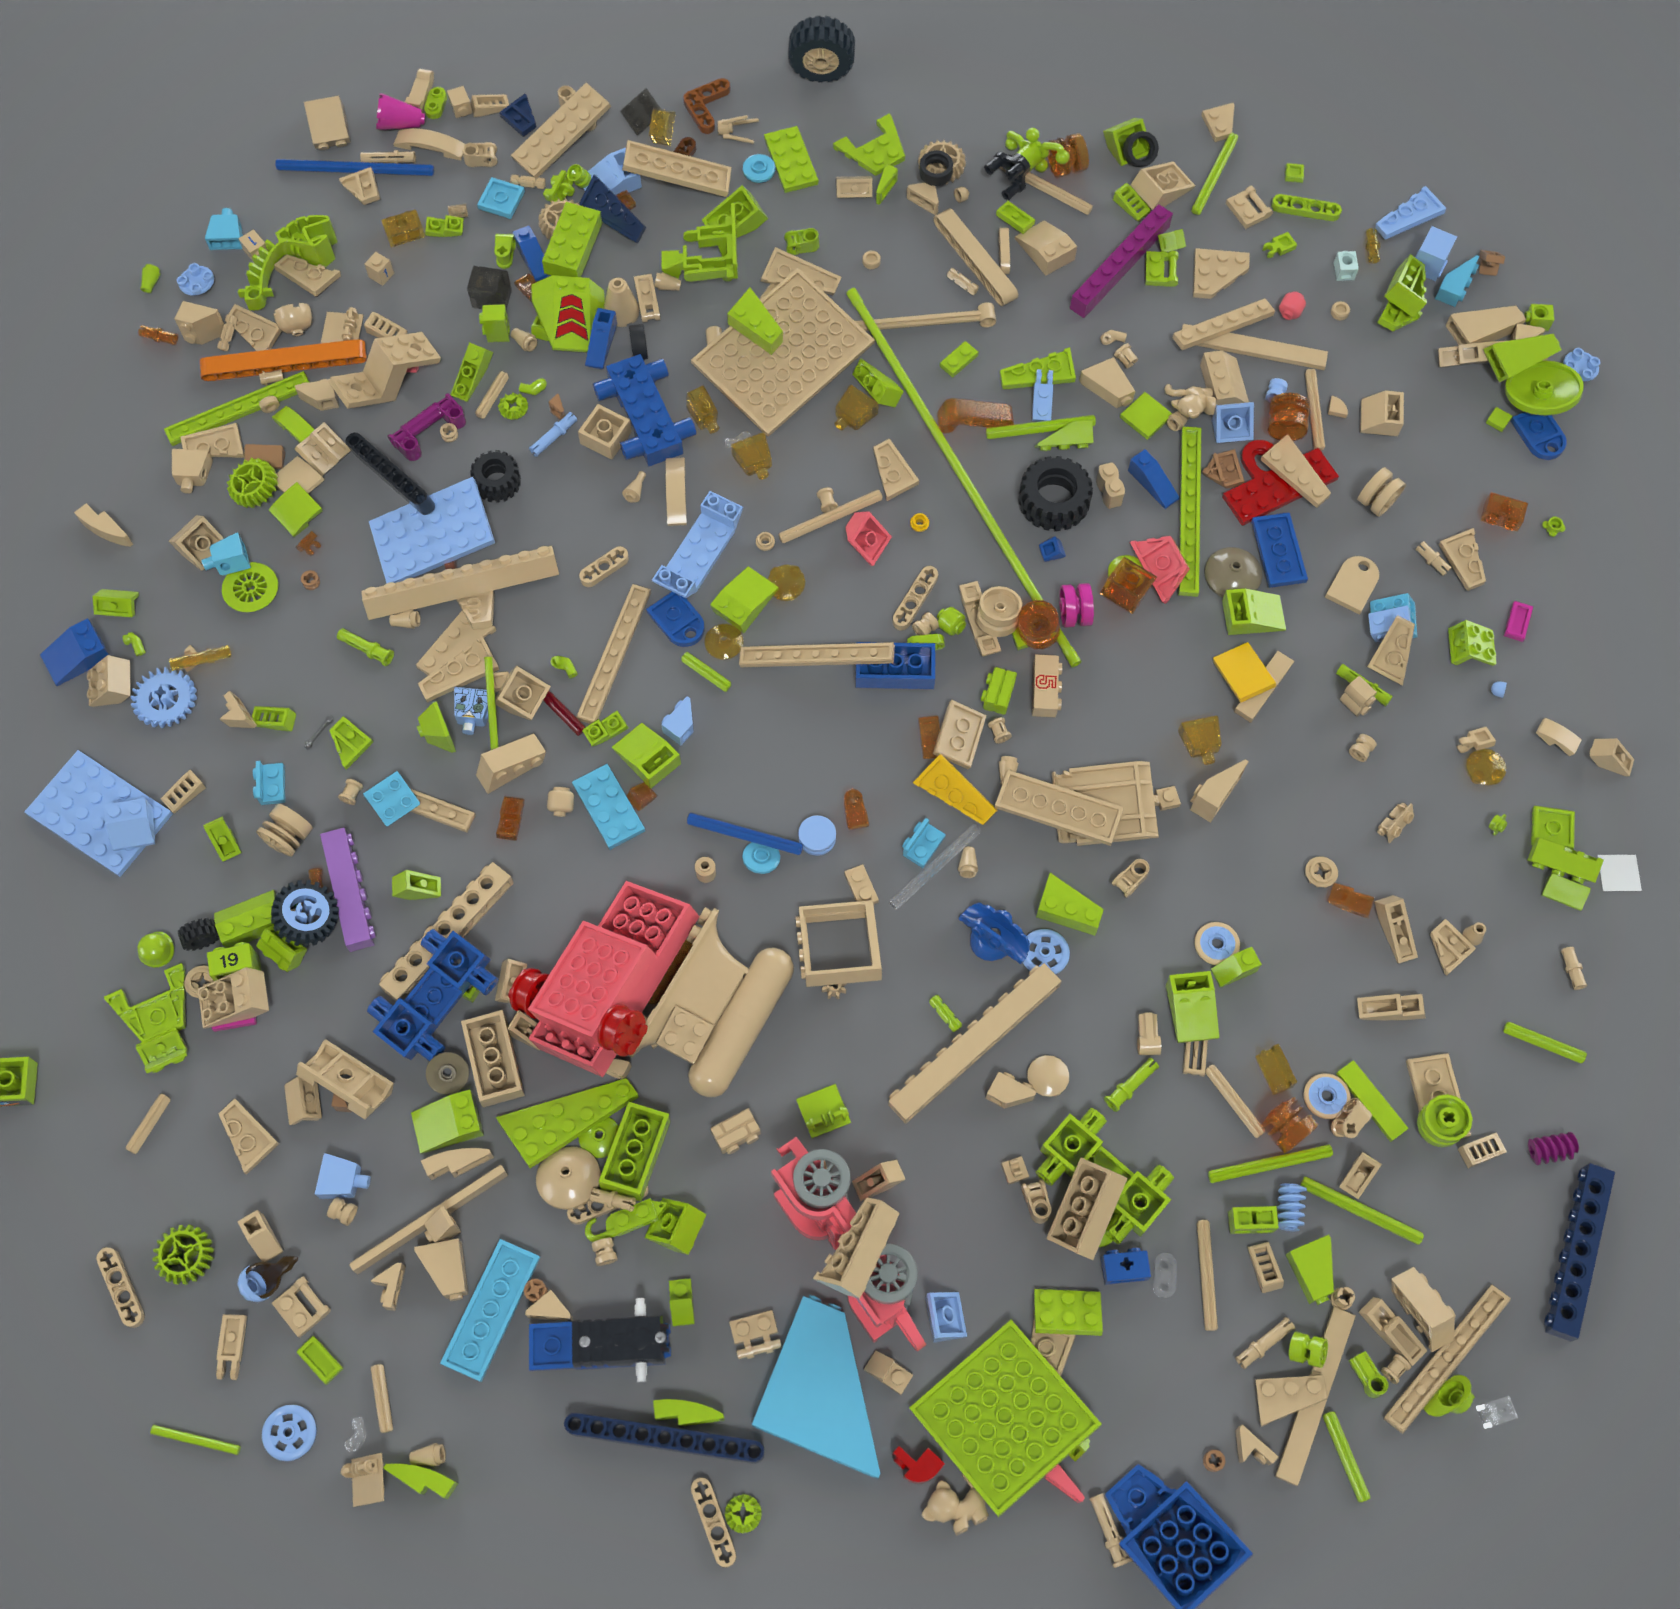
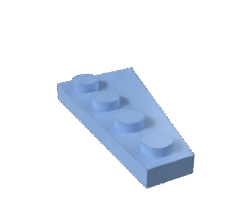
M1424 186L1421 192L1415 193L1410 197L1409 201L1399 205L1396 211H1391L1378 221L1375 229L1386 240L1445 214L1446 207Z

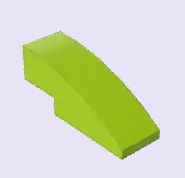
M675 1399L653 1400L656 1421L678 1418L680 1427L725 1421L723 1413L696 1402Z
M385 1464L383 1467L422 1495L430 1488L448 1500L458 1485L457 1482L445 1475L415 1465Z

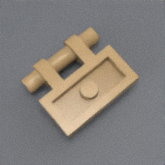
M772 1310L730 1321L735 1345L744 1343L745 1346L744 1349L737 1350L738 1359L746 1357L751 1359L754 1358V1355L764 1352L769 1354L773 1353L775 1349L782 1348L780 1339L773 1341L770 1339V1335L778 1333ZM763 1337L764 1343L751 1346V1340Z

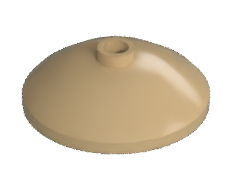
M563 1147L541 1162L536 1174L537 1190L542 1199L554 1208L568 1210L580 1207L590 1200L591 1194L595 1195V1193H592L593 1188H599L600 1167L590 1152L579 1147ZM564 1170H569L568 1174H562Z

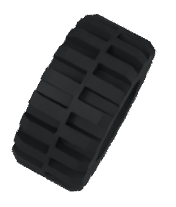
M1051 456L1045 457V460L1039 459L1035 461L1034 465L1031 464L1022 476L1018 501L1022 514H1026L1025 518L1029 522L1033 521L1034 526L1038 528L1042 526L1047 531L1049 529L1061 531L1062 528L1068 530L1071 529L1072 524L1077 526L1086 517L1093 494L1092 480L1088 477L1089 473L1086 469L1082 470V465L1078 462L1073 463L1072 459L1069 458L1062 459V456H1056V458ZM1047 485H1059L1067 489L1071 493L1072 498L1066 502L1054 503L1043 498L1038 490Z

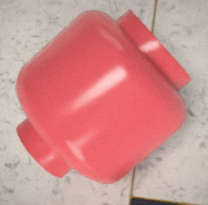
M1296 291L1285 294L1279 305V312L1284 319H1297L1301 316L1306 306L1304 296Z

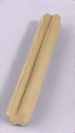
M1214 1064L1209 1066L1205 1070L1206 1075L1253 1136L1258 1138L1264 1134L1265 1129Z

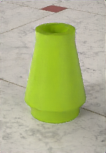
M146 264L142 268L141 291L145 293L152 292L154 285L161 275L159 273L160 269L157 266Z

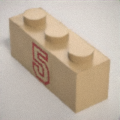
M1035 654L1033 663L1032 716L1056 718L1057 711H1061L1062 699H1058V693H1061L1062 681H1058L1059 675L1062 674V663H1059V656Z

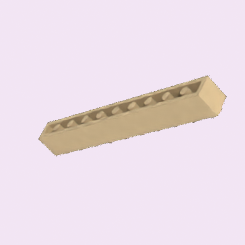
M542 546L536 550L521 551L511 556L504 555L498 559L483 560L473 565L466 564L460 568L445 569L435 574L428 573L422 577L407 578L397 583L390 582L376 588L369 587L361 591L362 601L368 620L556 576L559 575L552 546Z
M1045 963L1040 967L1036 965L1028 973L1030 976L1027 979H1020L1013 986L1014 990L1010 994L1004 993L998 999L999 1003L994 1008L990 1006L984 1011L983 1018L979 1021L974 1020L967 1027L968 1031L965 1034H958L952 1040L953 1044L948 1049L946 1047L942 1048L936 1054L937 1058L932 1063L928 1061L921 1067V1073L917 1076L912 1075L906 1080V1086L903 1089H896L889 1096L888 1106L905 1124L1060 987L1061 980Z

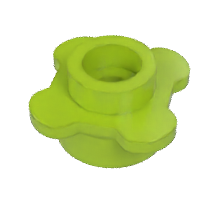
M1556 516L1542 523V527L1547 529L1551 537H1555L1557 533L1564 532L1566 529L1562 519Z
M1497 814L1490 822L1489 829L1494 831V836L1498 832L1502 833L1508 823L1505 820L1506 814H1503L1502 817Z

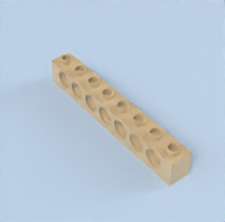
M494 862L489 866H485L481 870L480 876L468 884L466 891L454 899L452 906L440 914L438 921L425 930L424 936L432 929H435L440 934L444 929H451L447 935H443L446 939L452 931H455L464 938L514 884L511 876ZM486 884H493L490 889H483ZM472 899H479L476 904H469ZM460 913L465 914L462 919H460V920H456V919H455V917H456L458 914H460ZM422 938L414 942L405 957L399 958L392 971L384 974L380 980L379 986L395 1001L399 998L405 1000L430 968L427 962L433 955L421 946ZM415 960H422L420 965L413 966ZM408 975L405 981H398L400 976Z

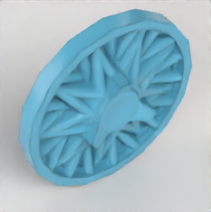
M763 154L752 155L743 163L744 176L752 182H766L775 174L776 166L769 156Z
M751 842L745 847L742 859L744 865L750 871L765 874L777 868L780 862V852L778 849Z

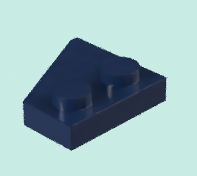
M523 94L499 112L500 117L523 137L536 128V122L526 94Z

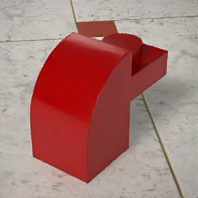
M900 1446L892 1454L895 1457L893 1461L902 1470L905 1467L908 1469L903 1478L915 1484L930 1481L945 1465L929 1448L917 1461L911 1458Z

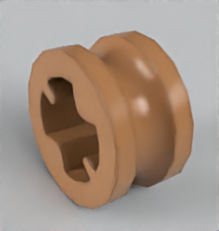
M309 570L302 574L301 582L304 588L314 590L319 587L320 579L315 571ZM313 577L314 580H311V582L308 583L307 581Z
M1218 1450L1207 1452L1203 1458L1204 1467L1211 1472L1221 1470L1225 1465L1224 1455ZM1210 1455L1219 1458L1218 1467L1209 1463V1459L1212 1458Z

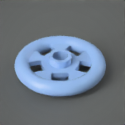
M1038 929L1027 935L1030 944L1034 943L1037 945L1035 952L1029 950L1028 956L1023 962L1029 971L1036 966L1032 962L1035 957L1042 962L1039 967L1043 963L1049 967L1047 962L1055 959L1057 964L1050 968L1054 974H1058L1066 967L1070 957V950L1067 941L1061 934L1050 929ZM1041 937H1049L1050 943L1041 942ZM1059 945L1061 953L1055 954L1054 946ZM1047 949L1049 954L1045 955L1041 950Z
M285 1405L276 1409L268 1416L262 1429V1442L266 1451L272 1457L281 1461H292L302 1457L310 1450L316 1438V1423L312 1414L307 1409L298 1405ZM293 1414V1421L284 1422L283 1416ZM304 1420L307 1429L301 1432L298 1422ZM273 1425L279 1426L277 1436L271 1435ZM291 1428L292 1434L286 1437L285 1431ZM300 1437L304 1443L296 1449L293 1443ZM279 1441L287 1444L284 1451L276 1448Z

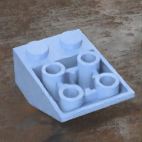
M626 148L608 154L588 171L591 179L593 175H597L617 197L642 188L639 174L622 170Z

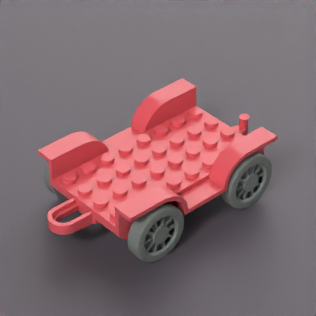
M795 1137L779 1149L776 1148L781 1157L791 1151L795 1159L776 1171L774 1169L771 1171L772 1177L781 1188L774 1193V1198L800 1234L812 1240L828 1239L833 1249L837 1250L840 1245L838 1242L839 1238L851 1229L850 1222L856 1214L849 1203L848 1197L850 1187L849 1167L845 1160L833 1151L818 1149L808 1152L799 1139ZM824 1160L832 1162L827 1169L824 1167ZM836 1166L839 1171L830 1174V1171ZM886 1244L882 1250L861 1298L847 1295V1299L853 1314L873 1343L898 1325L910 1344L918 1352L926 1346V1343L907 1312L912 1300V1291L917 1281V1266L911 1254L895 1244ZM890 1255L898 1257L894 1264L890 1262ZM902 1260L905 1267L897 1268L896 1266Z

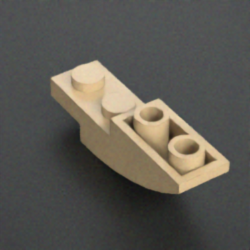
M1505 341L1438 348L1439 368L1488 363L1489 361L1483 349L1495 343Z

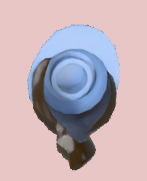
M285 1256L275 1264L262 1261L246 1267L238 1278L237 1286L240 1294L248 1301L262 1302L267 1300L278 1289L281 1276L292 1270L294 1264L298 1261V1257Z

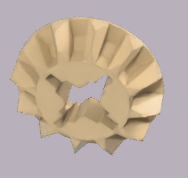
M1315 857L1305 867V876L1308 878L1309 883L1314 884L1317 888H1327L1337 880V866L1329 858ZM1319 868L1321 869V871L1327 872L1324 874L1323 877H1321L1320 874H1315L1318 872Z
M208 966L195 967L186 975L184 986L191 996L199 999L198 988H200V985L195 982H200L203 976L205 981L209 983L214 982L210 977Z

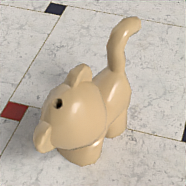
M1170 384L1165 386L1164 389L1167 395L1172 397L1183 396L1180 400L1171 401L1172 406L1178 409L1183 416L1196 419L1202 412L1207 415H1214L1216 398L1213 397L1212 388L1192 386L1186 390H1173Z
M964 1475L962 1476L971 1489L962 1501H959V1497L951 1490L950 1485L946 1481L941 1480L937 1484L936 1490L932 1493L928 1506L922 1512L923 1518L931 1522L939 1521L945 1523L955 1520L953 1530L956 1536L968 1530V1521L972 1520L976 1526L986 1521L989 1516L985 1506L986 1502Z

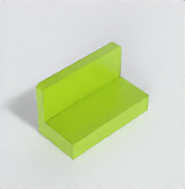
M101 589L92 596L94 614L134 617V600L139 597V592Z

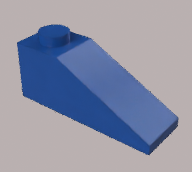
M530 226L513 231L516 247L535 281L552 276L544 273L542 264L544 254Z
M1146 449L1131 458L1128 472L1164 509H1167L1180 499L1159 463Z

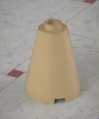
M612 279L608 285L603 309L616 311L617 327H625L631 322L634 323L639 317V304L624 279Z

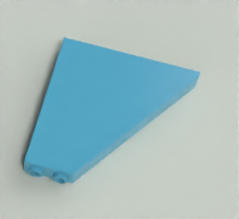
M809 1295L808 1298L803 1296L753 1420L752 1427L879 1479L880 1469L845 1313L841 1312L842 1308L830 1303L827 1306L822 1304L821 1299Z

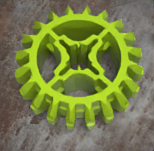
M251 458L249 461L244 460L242 465L238 464L237 469H232L234 473L228 475L231 480L226 482L229 486L227 490L230 493V497L238 505L254 509L256 505L261 507L262 502L267 503L269 497L273 498L272 492L277 491L275 486L278 485V476L275 473V469L267 461Z
M189 1224L185 1229L183 1225H179L178 1231L172 1227L170 1228V1235L163 1233L165 1239L163 1241L157 1240V1244L160 1247L154 1248L153 1252L158 1255L152 1259L154 1262H158L154 1268L157 1271L160 1270L159 1276L165 1277V1281L169 1283L173 1281L175 1285H179L182 1281L184 1285H188L189 1278L191 1281L197 1282L196 1275L198 1274L203 1277L205 1274L202 1270L204 1268L210 1269L207 1261L214 1260L209 1255L214 1252V1248L209 1247L213 1242L211 1239H207L208 1234L206 1232L201 1233V1228L196 1227L194 1229ZM194 1238L197 1243L185 1245L181 1239ZM174 1246L173 1252L168 1255L171 1247ZM183 1250L186 1251V1252L184 1253V1259L180 1258V1257L183 1256V1253H182ZM199 1254L197 1261L193 1264L194 1257ZM181 1264L186 1270L175 1272L172 1271L170 1266Z

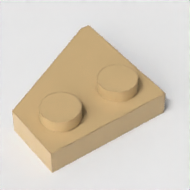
M1447 919L1430 933L1431 940L1446 976L1476 949Z

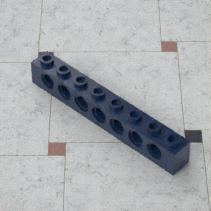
M1589 1163L1580 1168L1577 1175L1579 1185L1573 1193L1572 1199L1575 1203L1568 1215V1221H1570L1569 1229L1565 1231L1563 1241L1566 1243L1564 1250L1559 1255L1561 1265L1554 1276L1556 1287L1549 1298L1551 1309L1544 1320V1325H1546L1545 1333L1571 1342L1579 1339L1615 1171ZM1589 1185L1595 1188L1596 1194L1589 1190ZM1584 1205L1590 1207L1591 1214H1588L1585 1211ZM1580 1225L1585 1227L1586 1235L1580 1231ZM1575 1246L1582 1250V1256L1576 1253ZM1571 1266L1577 1270V1277L1571 1273ZM1566 1287L1571 1289L1573 1293L1572 1298L1566 1294ZM1561 1308L1567 1311V1319L1561 1315Z

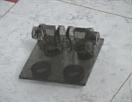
M647 88L620 110L637 136L653 122L663 123L662 114L664 112Z

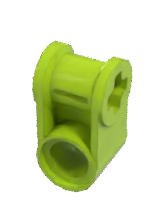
M814 228L791 230L784 235V239L787 242V253L797 255L815 252L819 249V233Z
M496 234L494 249L497 257L496 263L498 267L507 269L513 263L515 239L513 234Z

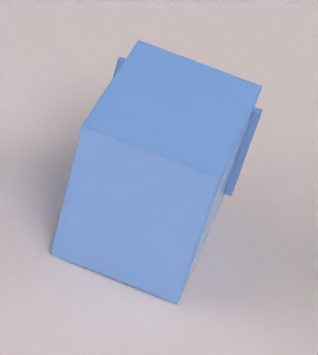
M1433 226L1415 258L1425 264L1426 278L1436 282L1448 262L1447 258L1457 236Z

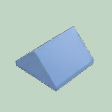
M1254 402L1216 405L1211 419L1216 443L1254 440Z
M959 1292L927 1293L925 1300L933 1343L967 1337Z

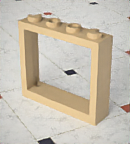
M873 900L799 907V916H795L796 928L800 927L801 932H797L798 945L802 944L803 948L799 949L800 962L804 961V966L800 968L801 979H806V987L882 980ZM866 918L871 966L811 971L806 923Z

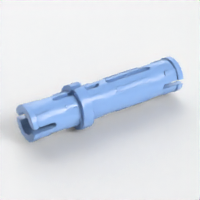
M568 412L559 422L556 421L546 434L529 447L532 454L535 453L534 456L538 457L560 435L566 434V430L578 421L576 416L572 412Z

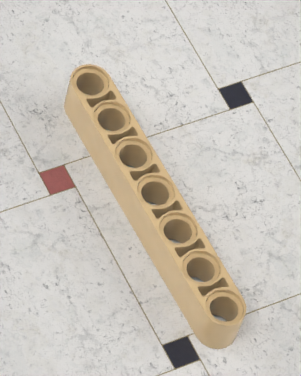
M951 208L934 216V223L938 230L1000 306H1004L1018 298L1015 286Z

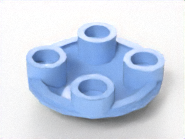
M192 263L177 278V283L183 293L200 295L211 288L214 283V275L209 268Z
M1575 348L1573 352L1568 353L1563 361V364L1577 371L1583 381L1593 380L1598 375L1601 363L1599 358L1593 357L1581 348Z

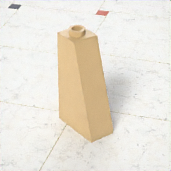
M1517 306L1454 313L1450 315L1446 327L1458 345L1496 341L1512 334L1517 323L1524 324L1526 319Z

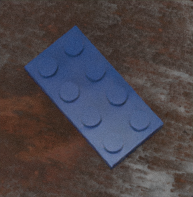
M1290 512L1253 517L1251 523L1269 588L1306 583L1308 577Z

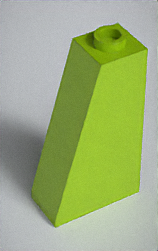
M1553 333L1499 342L1483 350L1498 381L1502 382L1562 349Z

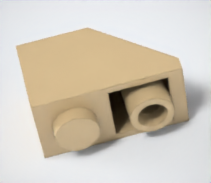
M330 379L295 385L299 398L316 409L323 411L339 408L337 393L330 385Z
M998 1072L986 1095V1099L1005 1109L1033 1101L1037 1091L1033 1090L1034 1087L1028 1083L1023 1082L1021 1084L1014 1080L1015 1077L1009 1073Z
M256 1210L238 1221L247 1241L261 1261L268 1262L283 1253L269 1223L260 1211Z

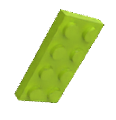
M798 126L764 134L765 143L775 163L776 171L785 193L818 185V177Z

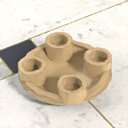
M1045 1055L1038 1057L1031 1063L1027 1079L1029 1084L1034 1087L1033 1090L1037 1091L1038 1094L1048 1097L1059 1096L1069 1083V1071L1062 1060L1054 1056Z

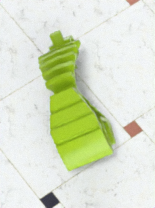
M309 215L307 217H298L275 233L278 239L276 245L267 239L265 241L267 250L260 246L258 249L260 257L254 254L252 256L254 263L249 262V270L246 271L250 286H245V289L238 290L239 297L245 298L244 300L249 311L263 309L266 306L267 297H274L272 289L268 288V283L274 269V264L284 255L295 256L306 260L311 265L318 266L319 264L325 267L335 260L331 245L336 244L338 241L328 216Z

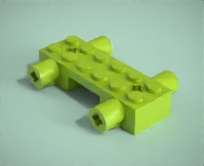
M1090 1108L1079 1121L1069 1114L1042 1145L1040 1151L1048 1158L1035 1171L1037 1176L1043 1179L1046 1184L1052 1186L1064 1172L1072 1178L1080 1158H1083L1128 1178L1113 1214L1115 1216L1109 1221L1105 1234L1116 1244H1120L1131 1230L1141 1237L1172 1200L1163 1192L1174 1180L1173 1175L1161 1165H1157L1147 1177H1144L1139 1171H1136L1134 1174L1101 1146L1103 1141L1096 1134L1107 1123L1102 1114L1096 1109ZM1073 1143L1075 1145V1148L1069 1149L1068 1145H1071ZM1141 1201L1143 1204L1137 1207L1135 1203Z

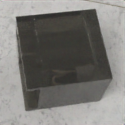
M473 265L467 285L472 308L483 309V305H505L507 310L512 292L507 270Z

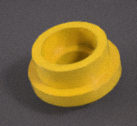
M917 513L911 518L910 526L914 531L923 532L929 527V519L926 515Z

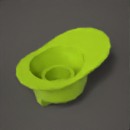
M1456 1375L1448 1379L1424 1407V1411L1433 1417L1443 1416L1450 1412L1455 1414L1466 1412L1471 1407L1475 1398L1471 1392L1470 1380L1463 1375Z

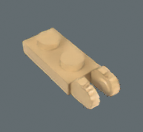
M223 1314L216 1358L218 1360L217 1379L224 1378L225 1361H232L231 1380H237L239 1362H241L247 1323L246 1315Z

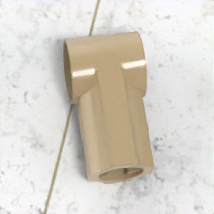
M1139 1014L1138 1055H1161V1038L1158 1036L1157 1014Z

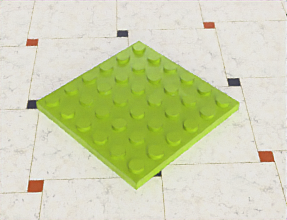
M1012 1320L1008 1321L909 1407L911 1412L998 1518L1102 1426L1101 1422Z

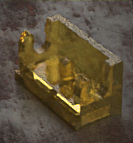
M1279 1044L1273 1045L1267 1051L1264 1049L1255 1056L1273 1095L1295 1086L1297 1080Z

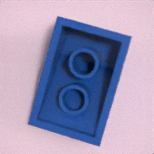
M88 618L69 627L40 654L56 686L88 671L109 655L100 636Z

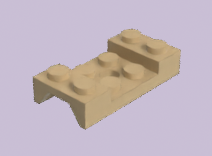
M326 1039L322 1042L316 1055L306 1064L302 1062L298 1064L296 1073L297 1076L312 1086L319 1083L348 1102V1109L363 1119L371 1115L392 1094L394 1085L393 1082ZM347 1074L351 1076V1078L344 1079L340 1075Z

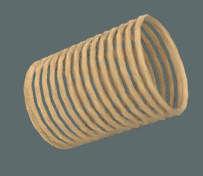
M466 204L448 206L449 216L468 217Z

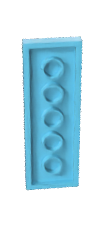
M502 1239L499 1240L440 1362L441 1365L482 1383L524 1294V1286L531 1279L541 1258L540 1256Z

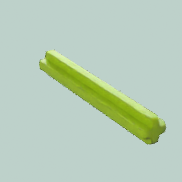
M1507 1022L1504 1026L1503 1032L1505 1034L1578 1063H1583L1586 1059L1587 1053L1511 1022Z
M1334 1411L1328 1412L1323 1415V1419L1358 1502L1367 1501L1370 1499V1494L1337 1415Z

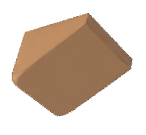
M556 394L549 401L551 413L561 420L565 417L560 396Z
M333 1094L332 1107L336 1111L352 1112L348 1109V1102Z

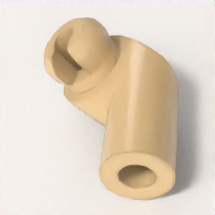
M1109 330L1101 336L1100 340L1104 345H1109L1114 341L1125 342L1127 333Z

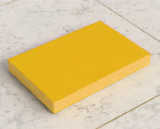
M1248 642L1213 657L1214 664L1240 703L1276 687V682Z

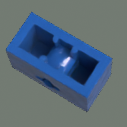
M1131 1248L1126 1253H1119V1250L1106 1251V1255L1101 1257L1104 1285L1148 1281L1151 1278L1147 1250L1141 1251V1248ZM1123 1261H1125L1127 1265H1130V1267L1127 1270L1124 1266H1121Z

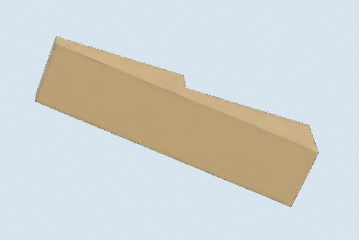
M1277 651L1266 666V669L1276 682V687L1239 703L1235 713L1252 723L1270 695L1273 694L1289 671L1294 660Z

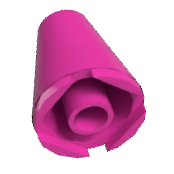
M379 94L376 129L420 128L421 124L424 125L425 114L422 113V109L386 94Z

